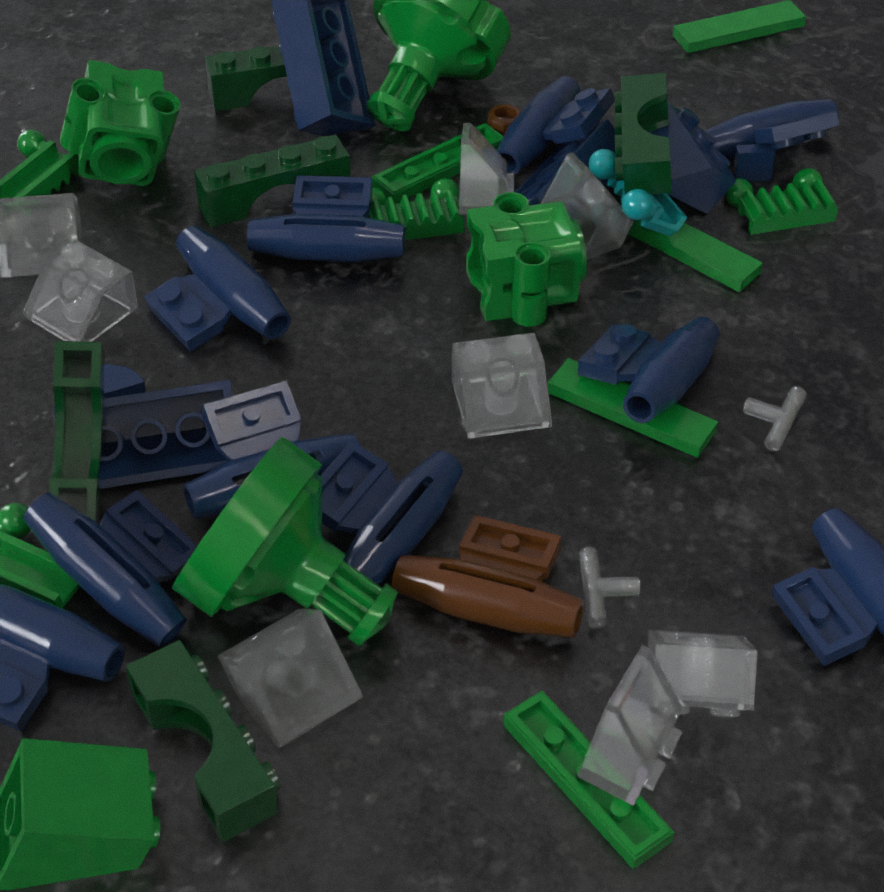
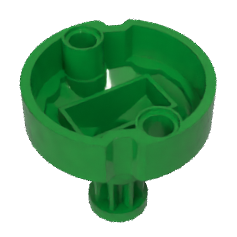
M374 0V17L397 52L388 66L389 73L378 92L372 93L366 104L368 112L373 118L388 128L402 132L408 131L415 120L414 113L424 95L431 92L439 77L480 80L492 74L511 39L510 26L502 10L491 5L487 0Z
M280 437L248 475L198 544L172 587L175 592L211 617L220 608L225 612H229L275 594L283 593L305 609L312 605L350 632L347 639L357 646H361L366 640L385 627L390 619L394 600L398 593L396 589L387 583L380 587L345 562L343 559L346 554L322 536L323 478L317 473L323 464L285 437Z

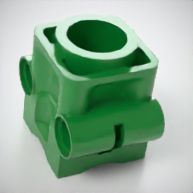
M88 60L85 77L75 80L72 84L60 135V143L68 152L78 154V171L84 178L114 184L149 185L153 181L157 165L165 159L180 110V100L173 93L164 90L163 72L149 69L124 70L106 62Z
M505 192L495 197L493 206L468 209L467 227L471 233L472 240L466 255V272L471 284L482 295L480 308L485 322L512 317L514 322L519 325L534 327L545 321L547 307L578 301L579 284L585 280L587 272L586 247L580 225L577 220L570 219L562 201L529 205L528 199L522 194Z

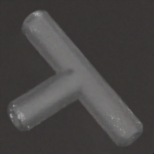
M798 386L792 387L781 408L753 398L746 399L743 407L745 414L773 423L764 441L765 446L769 450H780L806 397V392L803 388Z
M585 547L580 550L579 557L587 621L589 627L600 629L607 623L603 596L638 595L640 593V580L638 577L601 578L597 550L593 547Z

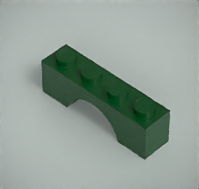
M280 45L272 47L258 46L251 50L237 52L223 51L216 55L205 56L209 94L215 111L249 106L254 94L261 86L271 80L287 77Z
M666 73L621 76V91L614 92L616 181H624L625 194L633 189H643L649 194L672 193L669 137L651 134V132L669 125Z
M337 135L319 137L316 140L296 145L283 146L280 149L260 154H251L244 158L224 163H215L208 167L194 170L198 206L210 228L246 219L252 204L259 196L271 188L285 184H295L297 175L350 177V155Z
M54 341L53 391L55 403V440L53 465L49 478V492L99 524L105 351L102 342Z
M178 640L126 665L131 693L153 730L162 728L186 729L200 735L211 745L210 755L204 765L194 775L199 805L222 843L278 814L276 791L281 789L277 774L268 761L261 764L255 756L256 746L250 732L244 724L235 725L230 717L232 716V710L225 694L220 688L212 690L207 682L209 681L207 669L198 654L190 656L182 642Z

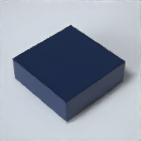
M771 144L737 145L732 175L735 179L742 178L748 182L771 181L775 149H772Z

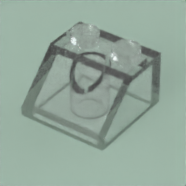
M463 123L461 136L459 214L467 215L468 209L493 206L496 196L505 192H514V173H507V161L471 123Z
M573 152L567 154L541 204L556 201L563 202L570 219L577 220L580 225L587 259L620 248L634 220L629 219L623 213L622 206Z
M73 193L0 198L1 278L81 272L82 229L79 199Z
M74 239L45 260L25 304L23 315L63 341L93 342L138 308L132 271Z
M535 333L452 343L451 380L468 438L552 427L545 363Z
M298 609L218 655L239 700L277 747L286 745L363 697L322 611L318 609Z
M648 630L649 698L652 704L660 705V711L672 714L690 713V707L710 708V714L720 717H739L740 710L754 711L758 650L745 636Z
M644 645L641 646L607 703L577 776L633 806L644 787L653 792L666 766V763L659 759L660 755L670 759L683 731L675 728L683 708L652 649Z

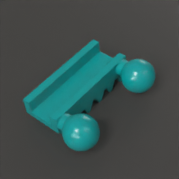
M600 149L591 155L589 159L591 174L601 180L609 179L607 185L615 188L614 193L621 196L623 213L629 219L641 220L640 225L642 227L668 236L679 231L687 216L667 193L649 194L643 189H633L625 194L624 181H616V154L609 149Z

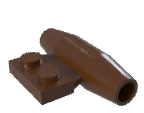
M474 515L459 544V559L402 555L397 561L392 578V587L399 594L443 614L516 633L575 638L580 628L584 611V600L541 582L548 580L560 553L561 535Z

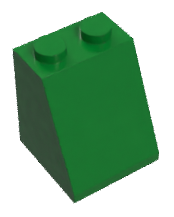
M22 738L0 786V890L8 891L139 869L150 848L157 846L160 836V820L158 816L153 815L152 800L156 790V774L154 771L149 770L147 749Z

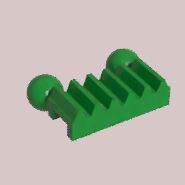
M34 129L22 132L17 140L18 150L27 159L0 179V205L28 217L31 215L32 206L38 209L41 207L42 198L45 200L51 199V190L58 193L61 188V182L68 185L70 183V175L79 176L78 154L69 152L66 155L58 152L54 141L49 140L47 142L45 136L40 131Z
M804 168L798 171L793 179V184L789 183L784 192L776 185L770 194L763 187L754 196L751 183L745 179L736 178L737 181L724 194L728 204L738 207L737 212L740 216L747 215L750 221L748 231L751 235L835 222L838 212L834 199L823 184L821 174L813 168Z
M441 178L437 180L431 187L429 200H425L422 193H418L413 202H410L407 195H403L400 203L397 204L392 197L386 198L382 190L373 187L368 218L405 225V240L464 233V217L458 202L460 189L452 179Z
M17 502L5 505L0 510V584L14 587L63 608L79 590L80 586L56 564L47 551L19 539L25 537L31 531L23 519L28 507Z

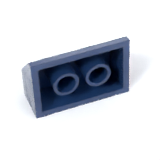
M668 103L669 125L651 132V134L669 137L672 193L667 194L707 214L737 180L728 169L730 166L729 160L714 149L715 140L699 127V117L686 107L680 110Z

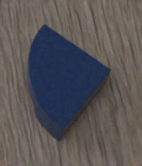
M104 365L103 399L146 392L142 377L134 370L121 365Z

